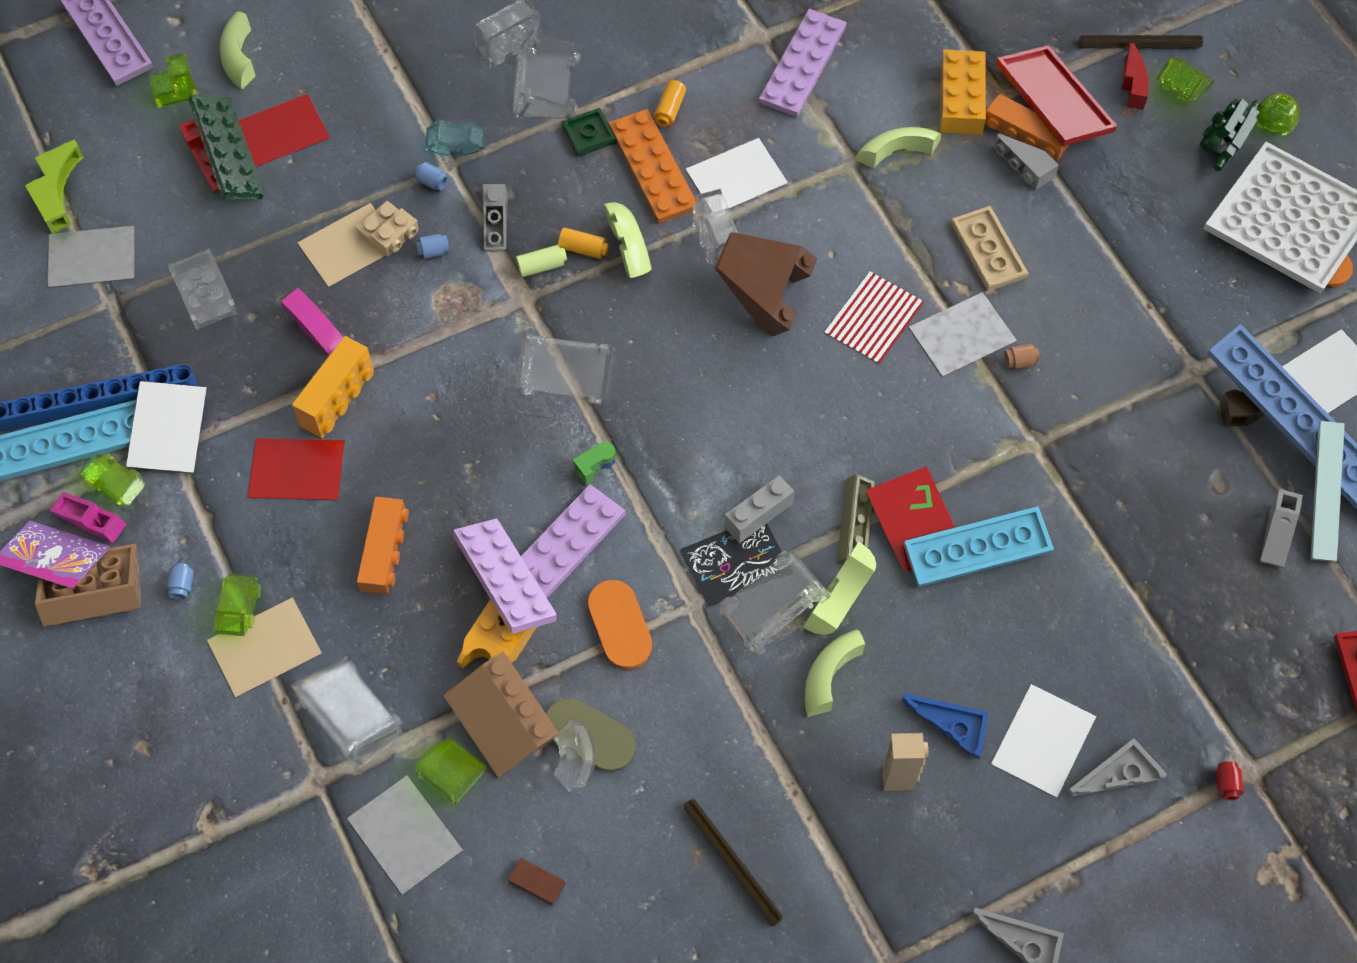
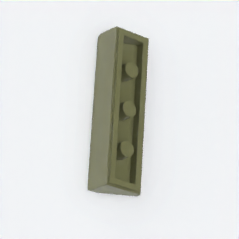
M858 474L847 478L845 485L837 562L842 564L845 563L858 542L868 548L872 503L866 490L874 487L875 481Z

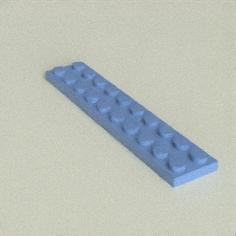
M1240 324L1206 354L1316 467L1319 422L1336 421ZM1344 431L1341 494L1357 510V443Z

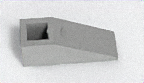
M1002 134L997 135L994 146L997 154L1002 156L1010 164L1011 168L1016 170L1023 177L1024 181L1035 190L1056 177L1059 165L1044 150Z
M483 184L484 250H506L507 187L505 184Z
M1279 489L1271 502L1260 557L1261 563L1284 568L1298 521L1303 495Z

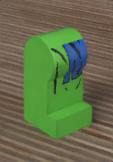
M602 442L573 459V469L586 486L594 481L595 473L603 468H609L614 465L616 461L614 446L609 442Z

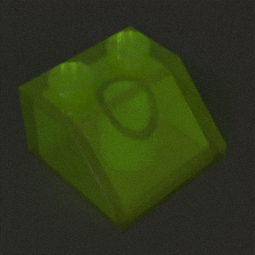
M1170 57L1156 77L1161 82L1159 85L1167 91L1174 90L1178 93L1176 97L1185 103L1188 101L1196 102L1215 82V80L1191 64L1176 57Z
M451 737L430 747L414 765L417 776L454 806L487 770L486 765Z

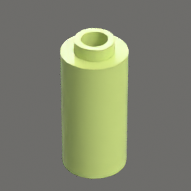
M559 245L516 256L517 266L522 278L564 266V261L567 260L564 248H560Z

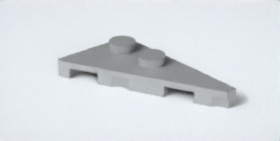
M1133 738L1071 787L1068 793L1074 797L1163 780L1167 774Z
M974 908L972 917L1025 963H1058L1064 933Z

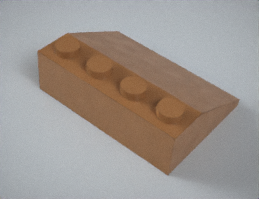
M136 544L109 548L73 589L38 578L35 606L43 627L76 620L82 621L87 618L107 616L123 611L129 612L139 609L141 605V586Z
M504 651L481 665L443 695L498 778L560 736V733Z

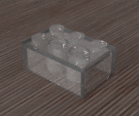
M518 0L473 25L476 51L489 68L501 64L504 60L519 54L524 49L542 40L539 12L529 0Z
M721 189L695 195V204L692 206L695 215L692 218L695 230L699 229L700 244L706 248L707 262L709 265L712 264L715 272H717L715 267L729 233H738Z
M210 248L168 264L196 330L238 313Z

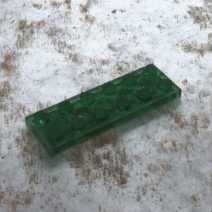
M190 94L188 101L222 197L262 200L265 192L230 97Z

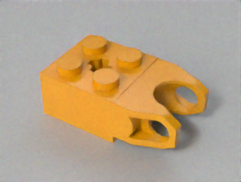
M490 599L465 637L457 664L463 669L478 657H485L490 660L502 651L513 663L537 627L511 634Z

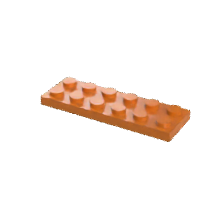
M648 109L609 122L617 144L658 224L698 210V204Z

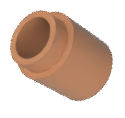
M1032 343L1010 347L1009 350L1004 351L1006 366L1013 369L1035 366L1037 360H1039L1038 348L1034 347Z

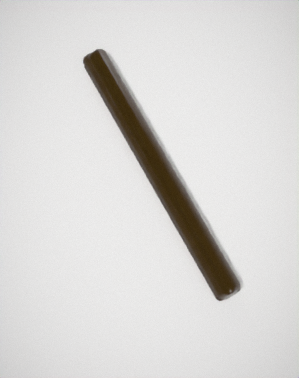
M1081 35L1079 45L1080 47L1129 48L1130 43H1132L1137 48H1201L1203 36Z
M695 799L687 801L684 804V810L770 925L775 926L783 920L782 914Z

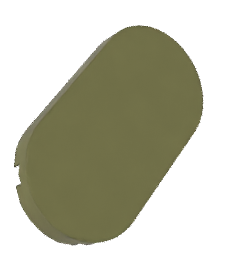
M572 698L555 702L546 712L560 733V736L552 741L557 746L604 772L624 769L632 762L636 752L635 738L632 732L619 722L584 702Z

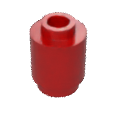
M1233 761L1219 763L1216 770L1218 795L1224 797V800L1227 801L1238 800L1239 796L1244 794L1241 768L1238 767L1237 762Z

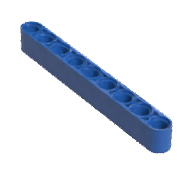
M180 364L0 402V417H2L0 418V431L48 423L136 400L138 396V390L136 389L139 388L140 381L197 386V380L189 365Z

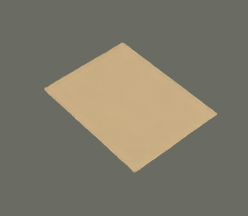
M371 203L297 242L328 287L386 256L361 236L356 229L359 224L376 211Z
M293 597L207 640L235 697L322 654Z

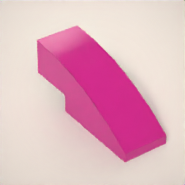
M299 288L281 301L284 311L329 356L343 337L328 318Z
M62 492L49 510L52 514L75 527L110 543H114L126 526L117 514L100 509L96 503Z

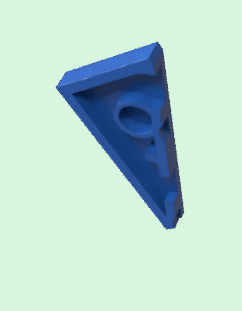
M903 693L902 703L974 758L980 759L989 712Z

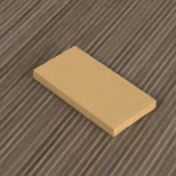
M991 206L951 219L950 224L987 291L1028 277L1025 266Z

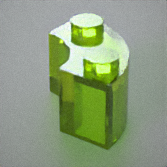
M95 453L78 473L94 490L104 493L122 506H129L146 486L141 480L142 476L134 469L127 470L108 453L104 455Z
M230 573L223 580L221 599L216 609L215 634L245 636L248 628H253L256 598H259L261 594L258 576Z

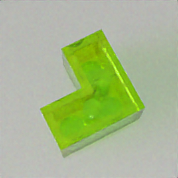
M186 52L165 57L168 71L149 75L152 93L158 108L199 98L195 78Z

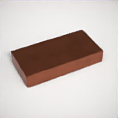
M520 858L508 879L511 884L551 905H554L566 884L565 880L523 858Z

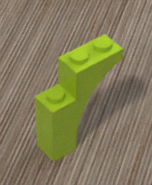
M75 139L35 157L44 176L25 185L52 234L72 225L64 208L63 191L69 174L84 158Z

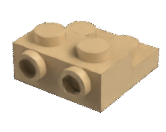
M386 201L356 227L357 232L387 257L393 252H397L402 244L408 239L413 238L419 230L418 222L404 209H397L389 201Z

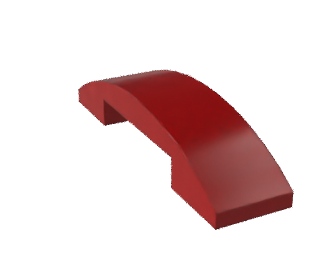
M199 117L179 125L186 143L212 192L215 193L233 185Z

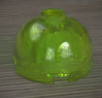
M1276 92L1270 94L1261 102V106L1258 109L1259 113L1256 116L1258 119L1257 124L1267 133L1270 130L1275 132L1274 135L1278 136L1289 134L1295 129L1300 119L1301 109L1298 101L1287 93Z

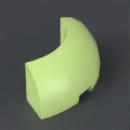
M236 12L222 32L220 59L229 79L237 87L243 89L256 75L251 60L241 52L243 42L251 31L249 21L245 13Z
M919 127L893 129L879 134L867 142L858 152L855 160L875 168L880 161L892 155L893 151L900 149L932 155L941 140V133Z
M616 202L604 204L608 224L614 236H617V239L622 242L619 245V250L626 274L633 278L649 272L651 264L648 252L632 212L624 205Z
M857 543L825 591V594L803 627L815 634L826 635L833 633L839 627L850 607L875 572V557L862 543Z
M854 630L833 640L824 648L812 664L805 686L804 700L807 717L831 711L833 704L831 682L835 673L846 662L863 655L865 642L860 631Z

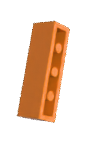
M1001 94L996 97L986 111L985 124L991 129H995L1012 139L1044 150L1056 162H1058L1069 147V145H1061L1034 111Z
M375 497L357 579L360 592L388 595L390 587H393L395 584V573H393L394 566L399 564L400 552L398 551V546L403 543L404 530H402L403 523H407L409 510L405 508L404 501L401 499Z

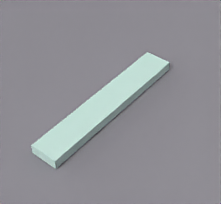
M1320 421L1318 425L1310 560L1337 561L1345 423Z

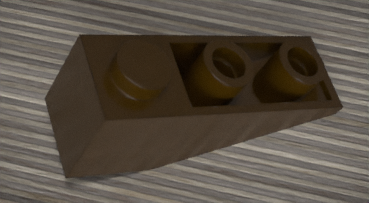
M1230 390L1225 392L1220 401L1224 427L1248 426L1266 416L1243 391Z

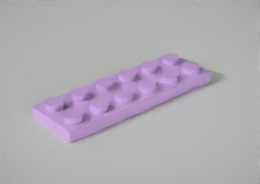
M61 0L62 5L116 86L154 68L152 62L110 0Z
M809 9L762 92L759 104L798 117L844 33L847 22Z
M591 484L521 556L546 598L559 587L626 515V511Z
M497 518L453 530L455 541L511 634L556 621V612Z

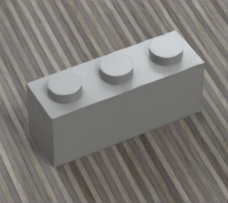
M780 475L725 514V529L738 543H741L793 505L795 491Z

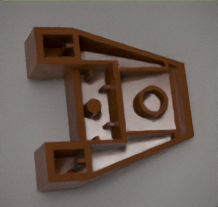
M731 232L715 270L754 321L772 336H776L790 330L797 313L781 300L788 280L790 279L796 283L810 277L818 258L799 245Z

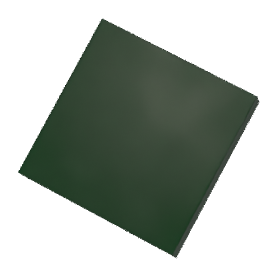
M601 108L561 121L562 128L577 157L617 143L616 137Z

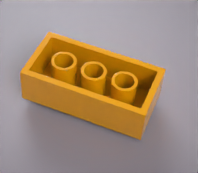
M943 50L940 65V133L982 135L986 120L985 52Z
M344 336L292 404L301 428L323 439L326 433L332 431L339 416L344 415L348 404L359 395L361 387L373 376L374 368L368 347Z

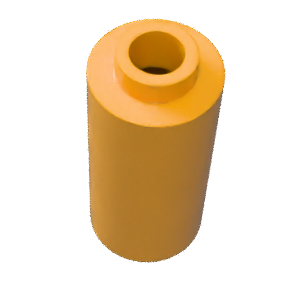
M670 80L666 83L653 116L659 126L667 127L674 123L686 92L685 85L679 81Z
M563 228L559 236L558 245L566 251L602 259L609 250V243H606V238L568 228Z

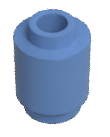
M427 162L418 165L415 170L416 181L433 190H443L448 182V175L445 174V171Z
M435 234L419 237V242H416L417 253L422 255L423 259L442 256L444 253L449 252L446 235Z
M177 563L175 566L170 567L166 587L169 598L174 600L187 599L191 592L194 574L189 565Z

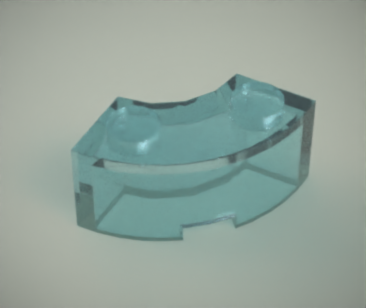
M439 119L426 130L425 149L446 156H450V152H463V156L477 153L485 149L486 127L471 119L456 123Z

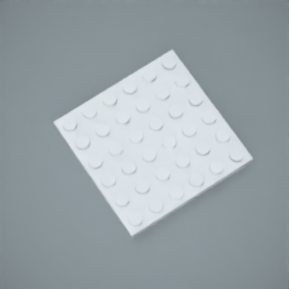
M1265 142L1207 221L1204 230L1321 294L1357 242V190Z

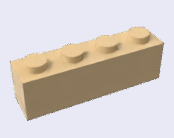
M923 733L891 734L882 765L884 791L914 790L916 782H920V774L923 773V766H925L926 758L928 757V742H923Z

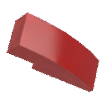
M1130 43L1125 60L1121 89L1129 90L1127 107L1144 110L1148 98V75L1140 52L1135 44Z

